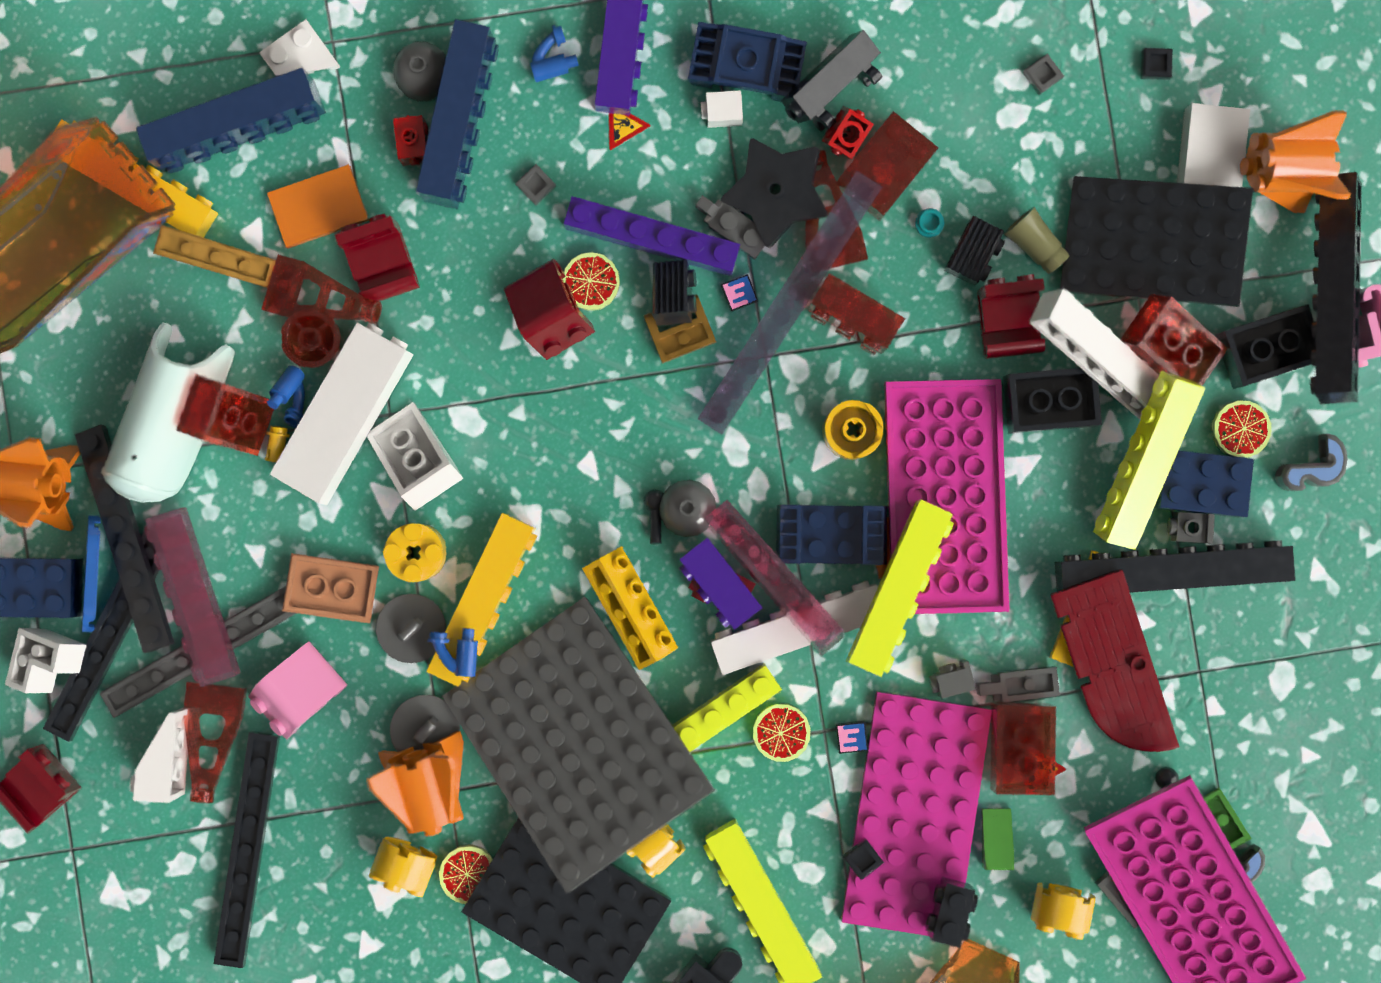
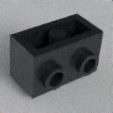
M942 877L940 885L937 884L934 890L933 902H935L933 913H929L925 930L928 931L927 934L931 941L961 949L962 941H967L969 937L970 924L967 922L970 912H975L978 895H975V889L971 884Z

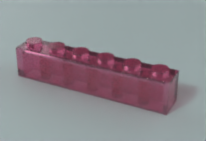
M728 500L705 518L712 533L821 656L844 638V630Z
M178 508L145 519L147 526L144 527L148 541L154 544L156 550L154 561L158 570L163 572L165 578L163 588L166 596L172 599L175 608L172 610L173 619L177 626H181L184 635L181 639L182 646L186 654L190 653L193 662L191 673L196 682L199 681L200 686L204 687L235 677L241 671L187 508Z

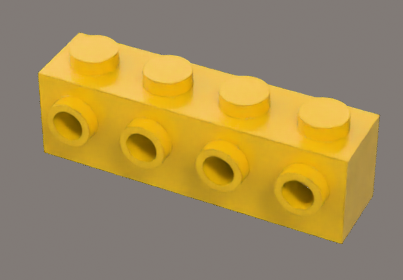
M622 546L582 568L638 670L659 661L678 649L675 640Z

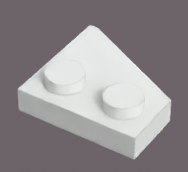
M306 19L259 52L276 77L302 67L308 74L314 73L317 70H336L340 68L337 61Z

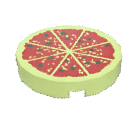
M594 252L580 254L573 258L564 270L566 277L563 278V282L570 286L578 308L588 311L603 309L612 303L618 293L620 286L618 270L613 262L604 255Z
M1235 401L1224 405L1216 413L1212 422L1213 439L1216 446L1224 454L1232 457L1248 458L1260 453L1267 446L1271 437V422L1268 414L1258 404L1251 401Z
M775 704L766 707L757 716L753 725V739L757 749L765 757L776 762H788L799 757L806 750L810 741V725L806 716L797 707L789 704Z
M463 845L451 851L442 861L439 871L440 885L445 894L455 902L466 904L491 863V855L482 847L475 845Z

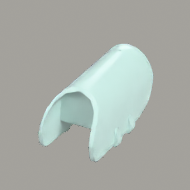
M162 322L153 334L107 461L101 472L105 481L118 494L129 500L155 502L172 497L179 492L191 471L203 441L209 440L212 430L208 427L215 407L220 408L224 399L220 394L234 359L233 348L225 344L205 361L193 365L175 363L164 357L171 337L172 327L168 323Z

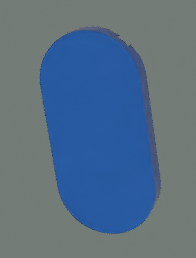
M88 515L82 632H93L95 629V625L89 624V622H94L96 616L100 531L99 527H94V523L101 522L99 515Z

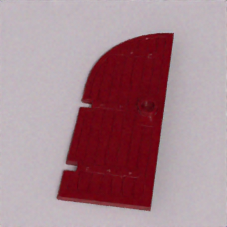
M1119 569L1050 594L1057 618L1067 615L1070 621L1061 624L1060 627L1077 678L1081 679L1087 676L1090 682L1082 684L1080 687L1088 711L1097 726L1112 740L1134 750L1162 752L1180 748L1123 570Z

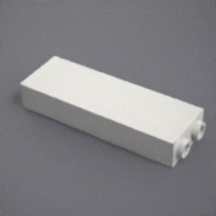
M1192 103L1185 109L1177 183L1242 187L1243 175L1240 172V163L1246 155L1250 109Z
M369 322L366 327L356 323L270 473L271 476L320 504L328 505L413 357V354L406 351L408 344L394 336L391 341L381 336L384 331Z

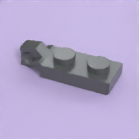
M703 195L696 203V208L707 215L703 221L708 224V227L724 239L739 243L740 250L755 260L765 247L755 223L718 199L714 204Z
M1055 666L997 672V674L991 675V681L976 683L977 695H993V701L1011 702L1060 696L1057 667Z

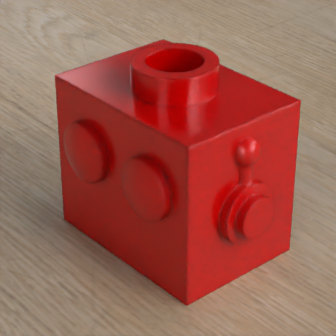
M842 106L835 117L836 123L826 131L821 141L831 146V152L835 155L843 154L853 159L874 124L865 118V113L861 110L854 109L853 111L848 107Z
M407 115L402 118H394L393 124L398 160L403 166H419L423 162L429 129L427 122L422 115Z

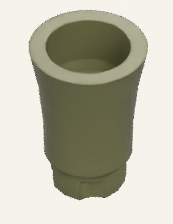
M1035 207L1026 211L1004 232L1006 237L1016 243L1048 274L1060 267L1070 256L1061 246L1062 243L1042 220Z

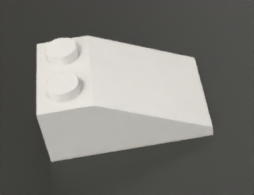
M414 402L370 430L367 435L400 496L414 510H417L463 479L453 460Z
M190 707L181 708L167 715L136 768L135 774L131 777L130 791L134 792L133 801L169 803L185 794Z

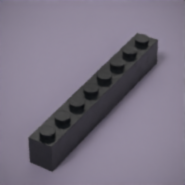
M1357 172L1338 174V178L1351 194L1349 199H1335L1315 193L1316 204H1320L1319 213H1316L1314 217L1315 229L1319 231V240H1314V255L1318 258V267L1313 268L1314 284L1318 285L1317 294L1312 296V305L1314 312H1317V321L1312 322V337L1316 339V349L1311 350V363L1315 367V376L1310 378L1311 394L1316 395L1320 404L1358 402L1362 183Z
M1282 540L1264 541V547L1254 548L1253 542L1235 543L1236 549L1225 550V544L1207 545V551L1196 552V546L1178 547V553L1170 554L1167 553V548L1149 549L1150 555L1139 556L1138 550L1121 551V557L1110 558V552L1092 553V559L1081 560V554L1064 555L1063 561L1055 562L1056 590L1060 591L1122 569L1130 593L1296 581L1293 546H1282Z

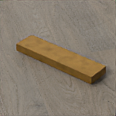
M164 225L160 227L153 254L266 288L270 287L277 263L275 259Z

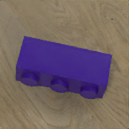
M708 538L704 539L679 559L682 562L679 569L688 581H691L693 578L701 587L697 592L707 605L710 602L715 604L719 610L715 615L725 628L731 625L735 630L762 609V606Z

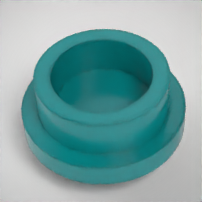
M932 208L922 210L915 220L916 230L920 235L927 238L937 236L944 228L942 214Z

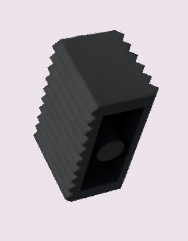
M972 216L944 271L973 286L977 285L980 280L985 282L992 269V266L988 265L992 255L998 256L1005 243V240L1001 239L1004 231L976 216Z
M685 259L653 263V317L657 326L692 323V313L697 312L696 297L692 295V287H696L697 284L696 272L694 269H690Z

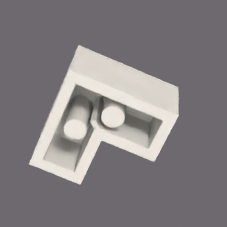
M19 628L5 685L23 693H52L57 673L80 672L86 644L48 629Z

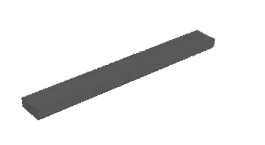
M286 586L100 692L113 718L120 716L296 615L297 613L282 611Z

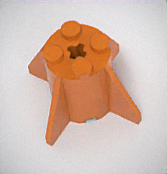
M1333 110L1278 133H1253L1250 137L1246 158H1243L1240 163L1241 174L1246 175L1247 181L1254 192L1261 193L1293 213H1305L1313 193L1335 199H1349L1351 194L1338 178L1340 162H1335V152H1340L1336 138L1347 113L1344 110Z
M27 438L0 449V515L20 527H30L34 520L37 519L57 529L72 531L74 526L66 508L70 492H65L66 483H71L70 468L81 454L77 445H68L44 451L39 438Z
M456 731L435 743L423 744L424 750L414 751V748L410 747L400 752L385 750L378 752L384 770L366 779L369 790L406 827L408 834L424 831L425 836H433L442 831V826L448 823L459 822L464 818L459 802L464 744L461 731Z

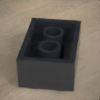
M1309 304L1215 334L1233 389L1312 364L1311 350L1316 349V339L1312 337V322L1314 319Z
M1082 368L1012 373L1003 376L1008 434L1102 425L1099 385Z

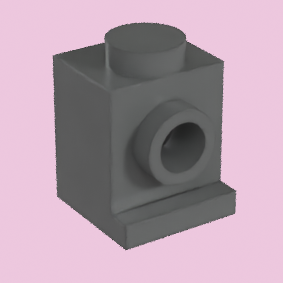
M1172 512V518H1169L1167 522V533L1171 535L1170 541L1213 543L1215 514ZM1191 522L1194 523L1193 533L1188 531V524Z
M965 659L960 660V667H956L955 663L938 667L939 672L929 676L932 692H937L938 696L943 699L976 690L969 661Z

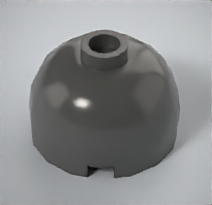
M416 41L405 45L397 53L393 63V77L398 88L408 98L415 101L434 100V97L438 96L446 54L436 45L426 41Z
M690 479L677 481L669 486L663 493L659 505L660 518L666 528L675 535L683 537L698 536L708 530L714 522L717 511L716 501L710 489L701 482Z

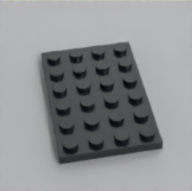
M1074 176L1065 250L1070 256L1063 263L1060 289L1076 294L1240 307L1253 188Z
M518 817L462 908L461 913L579 983H622L670 905L671 898L612 863L571 892L566 893Z

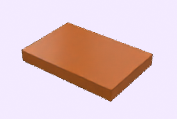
M349 164L267 193L285 247L288 249L340 231L346 225L369 221Z

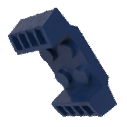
M698 22L688 80L692 85L712 89V85L716 84L772 95L771 100L781 102L800 83L807 42L788 38L781 34L738 26Z
M777 505L776 563L887 565L888 506Z

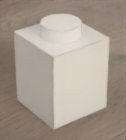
M741 90L706 93V102H701V118L707 119L708 128L742 126Z

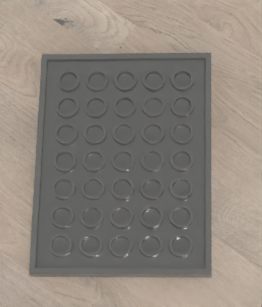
M583 597L478 670L476 676L470 677L468 683L463 681L460 686H455L442 696L566 893L577 888L716 791L586 597Z

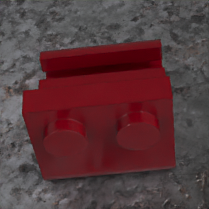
M386 214L369 218L370 223L358 226V223L346 225L341 228L342 232L335 234L338 246L345 252L353 278L358 283L360 289L359 296L365 307L420 288L401 228L391 215L387 217Z
M554 258L504 287L505 295L521 335L546 360L559 355L563 350L595 333L593 324L579 310L570 286L563 282V278L566 275Z
M1034 274L1017 276V281L1005 282V278L987 280L988 285H984L977 291V305L985 359L1043 353L1045 351V338L1041 339L1040 331L1029 322L1039 303V293L1045 290L1044 279H1035Z
M45 744L29 748L19 756L21 761L5 774L6 777L0 782V804L27 834L39 827L82 788Z

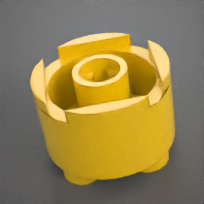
M847 400L838 404L828 413L822 426L825 444L832 453L846 460H855L871 454L879 446L883 436V421L879 412L872 405L859 400ZM848 423L852 426L855 424L859 426V429L856 431L858 434L857 438L855 435L848 436L846 433L849 429Z
M418 523L406 524L394 530L388 537L383 551L386 565L392 574L407 582L424 581L437 575L445 565L447 553L443 536L435 528ZM420 546L419 555L421 558H412L410 556L412 554L411 547Z
M667 824L632 848L627 854L632 858L636 855L643 862L641 864L642 868L653 878L655 875L661 874L686 848L681 839L677 842L673 840L674 831Z
M388 836L385 839L383 838L370 869L369 877L376 881L384 882L383 887L390 891L400 892V889L403 888L414 896L423 897L438 856L420 846V849L411 846V842Z
M1037 883L1030 919L1035 922L1037 930L1053 933L1054 929L1066 931L1065 935L1067 937L1081 940L1084 934L1090 931L1096 896L1089 893L1088 898L1081 896L1082 890L1049 883L1047 889L1043 888V883Z

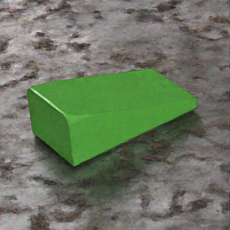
M1220 787L1203 796L1232 849L1252 839Z
M982 808V867L985 870H1014L1011 808Z

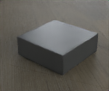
M1048 53L1022 72L1039 95L1064 78V75Z
M537 164L515 183L535 206L556 187V184Z

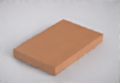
M291 553L282 611L370 624L379 566Z

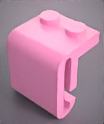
M1380 284L1360 289L1362 316H1360L1359 367L1368 366V359L1381 356Z
M309 641L261 679L248 697L251 699L250 704L253 709L259 714L263 713L268 718L271 729L277 735H283L287 740L303 723L323 708L330 699L336 697L344 690L348 684Z

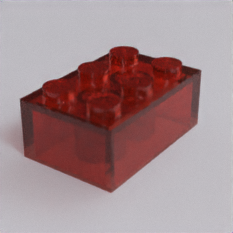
M893 111L839 177L836 186L881 221L939 147Z
M830 273L807 309L812 313L810 317L822 325L828 322L837 328L835 332L847 340L853 337L860 341V347L872 355H875L876 352L882 354L888 349L905 320L901 315Z
M1155 294L1149 296L1120 339L1123 343L1129 345L1138 357L1145 360L1149 367L1158 375H1160L1162 370L1190 379L1201 386L1206 382L1228 349L1172 297Z
M195 374L176 431L202 441L258 456L274 409L267 404L269 398Z
M991 702L990 789L995 794L1055 795L1056 706L1050 703Z

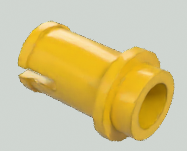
M270 426V431H266L269 437L265 461H278L285 448L286 437H290V434H287L288 428Z

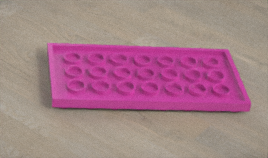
M1001 379L885 382L890 558L915 501L921 499L953 514L950 521L954 522L952 530L947 538H942L938 547L942 549L941 555L935 565H930L926 574L930 576L924 592L919 591L915 602L918 603L915 614L1010 612Z
M876 691L852 848L866 838L884 863L863 880H860L849 866L841 917L842 923L929 936L925 926L929 913H933L935 905L933 895L936 885H940L942 877L966 883L991 721V709Z
M1191 775L1084 827L1086 835L1172 983H1299L1306 980L1305 974Z

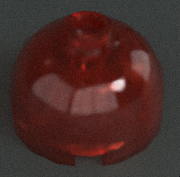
M307 309L297 311L288 317L281 329L282 350L288 359L298 366L310 368L323 366L334 358L340 348L341 333L339 326L331 316L320 310Z

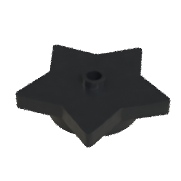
M754 138L750 139L746 173L721 197V201L752 216L767 248H771L792 224L829 217V213L814 187L820 149L810 147L782 154ZM779 184L781 191L774 195L773 189Z

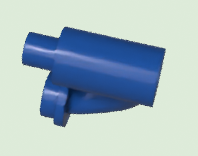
M552 25L553 31L545 37L533 53L530 65L536 83L568 74L569 68L579 66L576 54L564 57L562 53L545 58L546 53L554 43H557V47H560L562 43H566L561 25L557 27Z
M290 365L269 391L271 397L267 404L269 407L277 409L280 404H286L293 395L292 407L286 409L284 421L289 426L297 428L303 417L305 390L302 381L305 379V375L301 369Z
M463 628L462 639L457 640L456 659L450 655L444 644L449 643V639H447L448 633L430 632L427 642L433 643L441 662L449 671L455 673L456 676H476L478 641L474 640V629Z

